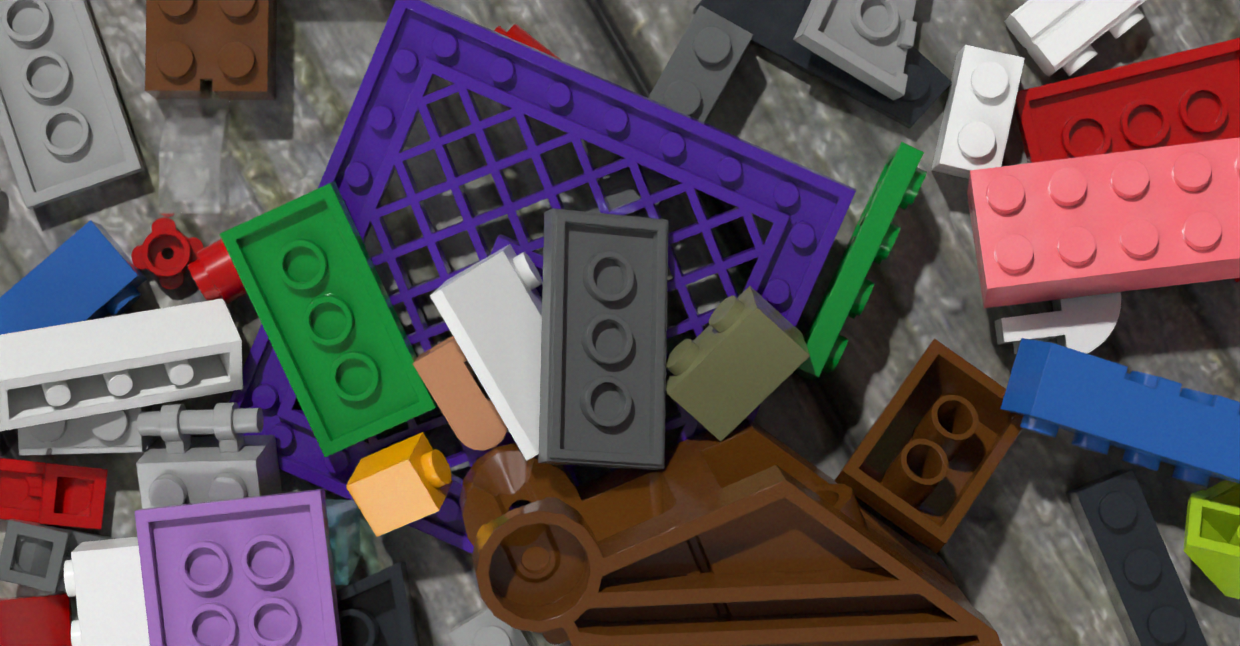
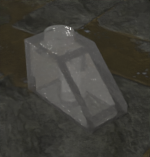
M169 98L159 151V214L170 219H229L230 99Z

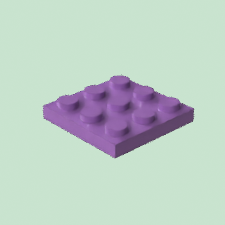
M324 489L145 508L135 511L150 646H342Z

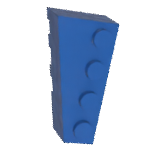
M1021 338L1000 408L1023 416L1020 428L1056 438L1060 428L1074 433L1072 445L1106 455L1110 445L1125 450L1122 461L1154 471H1158L1160 462L1175 466L1173 478L1195 485L1208 487L1210 477L1240 483V402L1219 395L1181 388V383L1138 371H1131L1129 374L1127 373L1128 366L1055 343Z

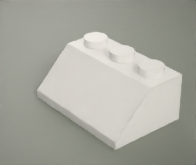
M511 244L446 280L430 297L527 461L539 454L542 298L536 287L542 285L543 282L530 257L525 252L516 255Z

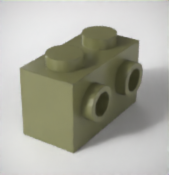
M751 286L738 298L733 295L722 301L711 314L709 319L710 325L693 341L686 339L679 343L666 359L667 394L720 441L733 431L810 356L802 333Z

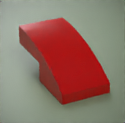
M0 458V519H17L48 525L101 529L108 469Z

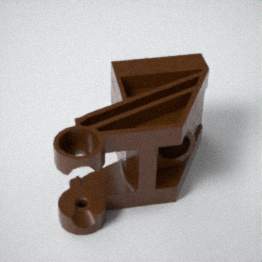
M748 417L722 441L717 439L710 431H706L664 449V469L641 470L619 468L576 487L572 475L564 465L538 463L539 454L526 461L518 445L512 443L495 447L477 459L463 479L459 502L467 538L474 546L472 559L482 600L496 618L518 630L542 633L545 640L550 644L557 645L570 640L572 646H1002L996 630L986 617L970 604L956 585L952 572L940 556L858 499L851 487L845 484H837L834 479ZM523 499L531 502L528 505L509 511L512 503L517 500Z

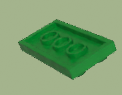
M901 142L890 153L804 336L810 356L793 373L808 380L819 378L821 371L829 374L830 371L834 372L849 340L839 334L847 316L855 319L856 315L860 316L875 285L874 282L865 279L872 262L880 265L882 260L885 261L901 229V227L891 223L898 207L905 210L908 204L912 205L925 179L927 171L917 167L924 152Z
M335 181L220 233V237L324 457L406 422L438 406L413 365L417 356Z

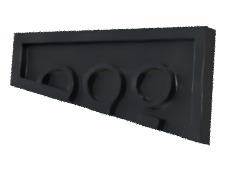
M701 0L693 10L696 13L700 5L754 34L751 44L774 53L792 63V66L826 81L842 90V93L909 129L952 83L916 48L911 47L907 50L903 72L908 75L905 94L896 100L890 99L793 40L811 0Z

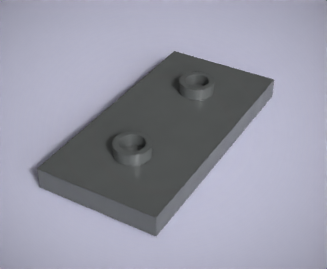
M554 208L544 212L538 463L641 470L664 469L668 220Z

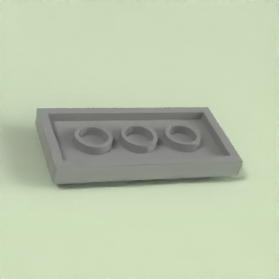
M0 0V133L25 206L30 210L144 171L86 0Z

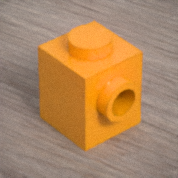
M421 432L361 458L346 488L374 534L378 537L438 512L453 481L451 480L450 466L445 456L439 450H433L426 436Z

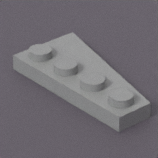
M811 0L793 40L890 99L896 100L905 94L908 75L903 72L907 50L913 47L917 22L913 21L916 0Z

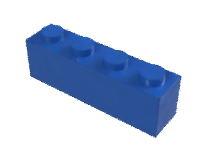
M90 220L0 297V335L103 318L108 312L112 316L121 315L142 296L137 288L147 278L140 269L134 266L132 260L103 226Z

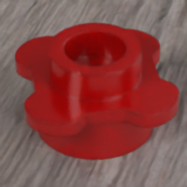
M163 217L153 222L151 227L152 233L146 237L143 245L136 246L133 249L131 258L136 268L140 270L148 269L158 276L162 287L177 289L184 283V273L188 269L187 265L199 258L197 252L202 250L204 246L198 238H188L179 232L176 228V223L172 219ZM165 248L173 250L174 255L171 259H165L162 256Z

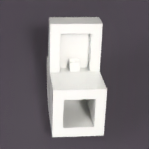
M1121 292L1052 300L1053 312L998 319L995 321L997 344L1013 343L1014 354H1017L1021 338L1050 342L1049 338H1057L1058 345L1087 354L1101 345L1113 331L1120 314Z

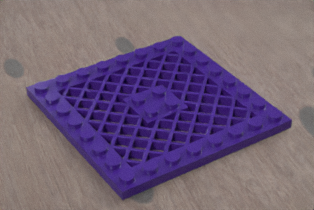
M425 0L395 1L318 186L320 188L335 181L363 243L373 225L383 252L370 258L374 266L386 261L388 262L399 289L398 293L389 296L392 305L404 302L416 331L407 335L411 345L420 342L424 352L435 346L432 339L433 336L450 329L445 321L428 327L416 296L439 288L446 280L479 262L477 261L451 272L439 241L467 230L480 261L511 244L516 255L525 252L530 257L543 282V252L536 249L544 247V236L534 240L530 239L519 209L547 198L551 208L564 209L559 194L585 183H589L600 213L626 215L645 207L649 218L661 219L655 203L686 191L698 222L668 234V266L673 278L667 280V292L678 289L689 318L668 326L666 339L694 329L695 335L698 337L705 330L704 324L709 323L710 316L716 309L714 308L699 314L688 284L718 273L727 297L734 295L738 298V293L728 269L757 257L758 259L743 292L751 286L796 327L856 192V189ZM434 75L455 83L426 95ZM471 91L511 109L482 120ZM459 92L471 124L442 136L430 103ZM420 112L431 140L403 151ZM528 116L567 133L538 144ZM515 117L528 149L498 160L486 128ZM475 133L487 165L459 176L446 144ZM584 140L624 158L595 169ZM572 142L584 174L554 184L542 153ZM435 149L447 181L418 191L406 160ZM532 158L544 189L514 200L502 169ZM640 165L677 180L680 183L651 194ZM629 167L641 198L611 209L599 178ZM396 168L407 196L380 207ZM491 174L504 205L475 216L463 184ZM451 189L463 221L435 232L423 200ZM697 190L734 205L736 208L708 218ZM411 205L423 237L395 247L383 216ZM508 214L518 241L500 234L490 254L479 225ZM754 215L773 222L765 243ZM743 216L755 247L723 258L712 228ZM702 232L714 263L683 274L672 243ZM427 246L439 277L411 287L399 256ZM543 284L540 285V286H538V287H536V289H537V291L539 292L541 298H542ZM262 324L242 369L243 389L233 391L229 403L236 402L239 408H261L264 419L262 432L244 433V436L275 435L279 469L353 502L355 501L347 490L346 485L361 458L421 432L426 436V431L448 423L443 413L420 421L419 416L406 421L408 426L384 436H381L380 433L324 457L302 408L296 406L298 399ZM666 348V359H667V357L669 356V353H668L667 348ZM677 402L680 414L665 419V432L684 425L676 444L708 431ZM761 404L747 416L752 421H754ZM509 430L496 447L516 443ZM461 442L464 451L445 458L450 468L469 461L472 467L480 456L485 455L493 448L485 451L473 450ZM564 465L572 475L576 487L582 485L583 483L576 468L577 465ZM609 468V469H610V471L612 472V471H615V470H617V469H619V468ZM451 474L453 483L440 510L407 525L473 554L474 546L467 538L459 502L463 479ZM514 502L510 506L509 511L524 505Z

